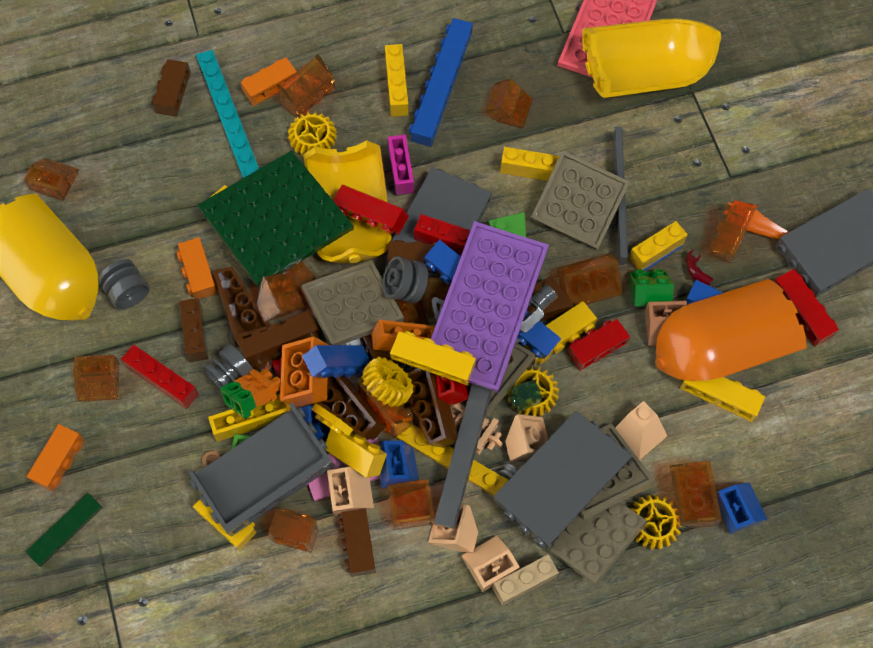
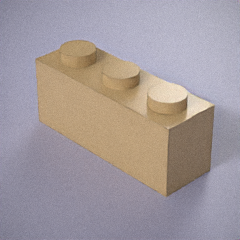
M548 554L494 582L492 588L503 606L556 578L559 572Z

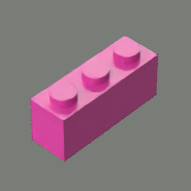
M406 134L388 137V151L396 195L414 193V179Z

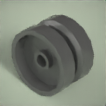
M400 256L393 257L388 263L383 277L385 296L395 300L401 299L409 303L418 302L427 286L428 270L426 265L417 260H409Z

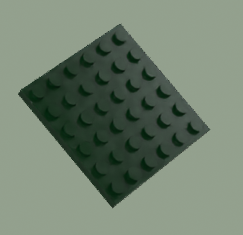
M292 150L197 205L199 211L258 288L354 230L353 224Z

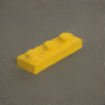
M317 403L312 407L311 410L316 413L315 418L340 435L343 432L349 436L353 431L346 423Z

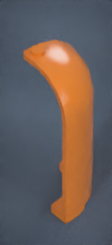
M766 279L685 305L674 311L663 323L657 336L655 364L659 370L677 379L706 381L722 378L806 349L803 324L799 325L795 315L798 313L795 305L782 294L784 290L775 282Z

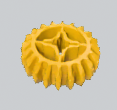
M316 111L313 115L307 112L306 116L301 114L300 119L295 118V123H291L288 130V139L292 149L295 148V152H300L302 157L303 154L314 147L324 149L334 147L337 140V131L333 121H330L329 117L324 118L323 113L318 116Z
M377 357L370 361L362 372L363 384L367 386L366 390L370 391L372 396H375L377 401H382L384 405L388 404L390 407L403 405L413 393L414 386L411 383L412 380L408 378L409 374L405 373L403 368H400L398 363H393L391 359L388 361L385 357Z
M531 365L529 370L527 371L526 369L506 394L510 396L508 397V402H513L512 409L518 407V414L524 411V415L532 413V416H536L538 413L542 417L544 411L549 413L551 411L550 407H555V401H558L559 398L557 395L559 388L556 387L558 383L557 381H552L553 374L547 376V369L541 372L540 366L537 367V370H533ZM533 379L532 382L529 383V386H527L524 389L517 390L518 387L523 385L520 384L521 382ZM539 381L545 385L547 391L540 387ZM533 385H535V388H534L535 392H534L532 398H530V396H531L530 391H531V389L533 388ZM517 392L526 397L527 403L519 397ZM545 399L542 403L533 404L535 400Z
M649 494L646 496V500L640 497L639 503H633L634 508L630 509L638 515L643 509L648 508L647 518H644L647 524L643 529H648L652 533L651 536L642 529L637 535L636 543L642 540L644 541L642 547H646L649 543L651 550L656 545L661 550L663 544L669 547L671 545L670 541L675 542L677 540L676 536H679L681 533L678 528H681L683 524L678 522L682 516L676 515L679 509H672L671 507L674 504L673 501L667 504L666 497L659 500V495L656 494L652 499ZM657 508L662 510L666 515H661L657 511ZM652 518H653V520H654L655 522L658 521L659 523H658L657 525H655L654 522H650V521H651ZM670 523L668 534L661 536L662 526Z

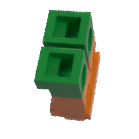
M253 369L249 371L250 375H244L220 388L224 403L244 419L251 416L250 411L261 404L265 405L270 400L274 401L277 399L276 392L280 391L281 379L277 376L273 378L271 372L267 369L260 373Z

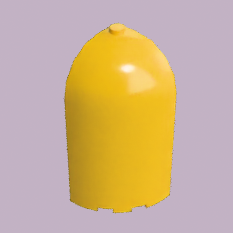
M676 18L583 28L582 32L583 52L586 51L588 60L585 63L588 75L594 79V88L603 98L679 88L694 84L704 77L715 63L721 41V33L714 27L698 21Z
M366 140L356 146L348 147L347 151L337 152V149L314 147L303 154L304 166L332 200H334L343 184L388 202L380 145ZM346 214V217L353 224L354 230L317 253L322 259L334 263L364 262L386 252L389 247V241H391V235L386 234L379 227L374 229L368 226L365 221L357 222L350 215Z
M37 194L19 196L15 198V201L7 205L4 203L0 205V277L20 301L43 316L71 321L89 318L98 294V273L95 262L88 250Z

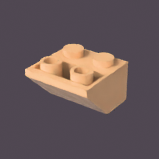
M351 467L327 470L334 515L364 508L366 510L374 509L369 477H364Z
M498 536L474 548V552H467L462 555L464 562L482 592L491 588L494 582L514 573L520 568L509 548Z

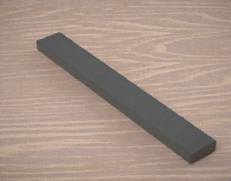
M615 127L613 133L614 174L625 179L622 127ZM625 194L616 211L618 265H625L628 259Z
M475 384L471 386L434 520L435 525L452 529L456 527L492 393L490 389Z

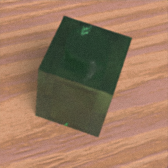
M531 380L512 388L509 398L512 406L517 407L518 412L540 404L542 395L535 381Z

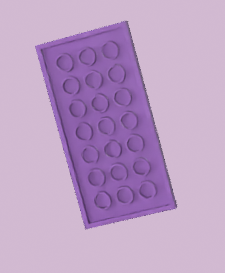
M475 221L431 340L440 346L443 344L449 345L454 348V351L460 353L466 351L473 354V357L476 358V364L469 383L498 392L549 245Z

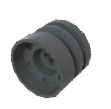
M122 259L112 263L98 277L100 287L105 294H108L109 300L115 309L125 310L137 305L148 295L150 290L149 284L140 275L133 261L129 259Z
M230 344L219 352L222 362L212 358L210 361L214 367L209 363L203 366L210 381L220 391L221 387L244 375H250L249 371L253 370L242 354Z

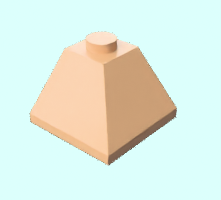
M644 401L615 427L639 460L667 437L658 415Z
M520 414L515 416L505 441L507 453L511 461L529 460L549 439L543 417Z
M465 504L461 505L455 529L438 526L433 523L428 543L458 552H474L478 530L471 507Z

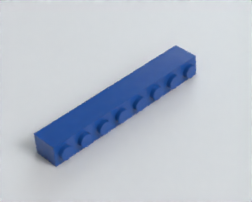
M453 18L451 24L447 25V36L441 41V52H437L435 59L437 63L435 66H432L430 72L431 79L427 80L425 85L426 93L421 95L420 109H416L414 115L416 120L414 124L411 123L409 128L411 142L432 147L472 36L473 23Z
M439 240L424 257V262L430 271H436L441 275L440 279L449 284L452 283L461 257ZM526 311L523 321H525L531 315V313ZM541 321L537 322L527 333L519 332L517 337L521 340L518 343L531 348V352L539 359L541 357L545 359L561 340L557 334Z

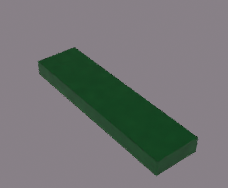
M87 493L25 552L39 567H42L103 507Z

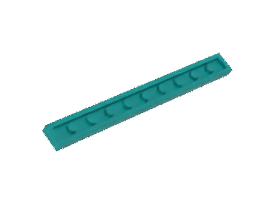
M213 49L196 54L239 170L244 178L259 169Z

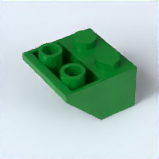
M636 269L634 272H629L630 294L634 306H647L648 302L673 301L674 283L663 269H654L653 271Z

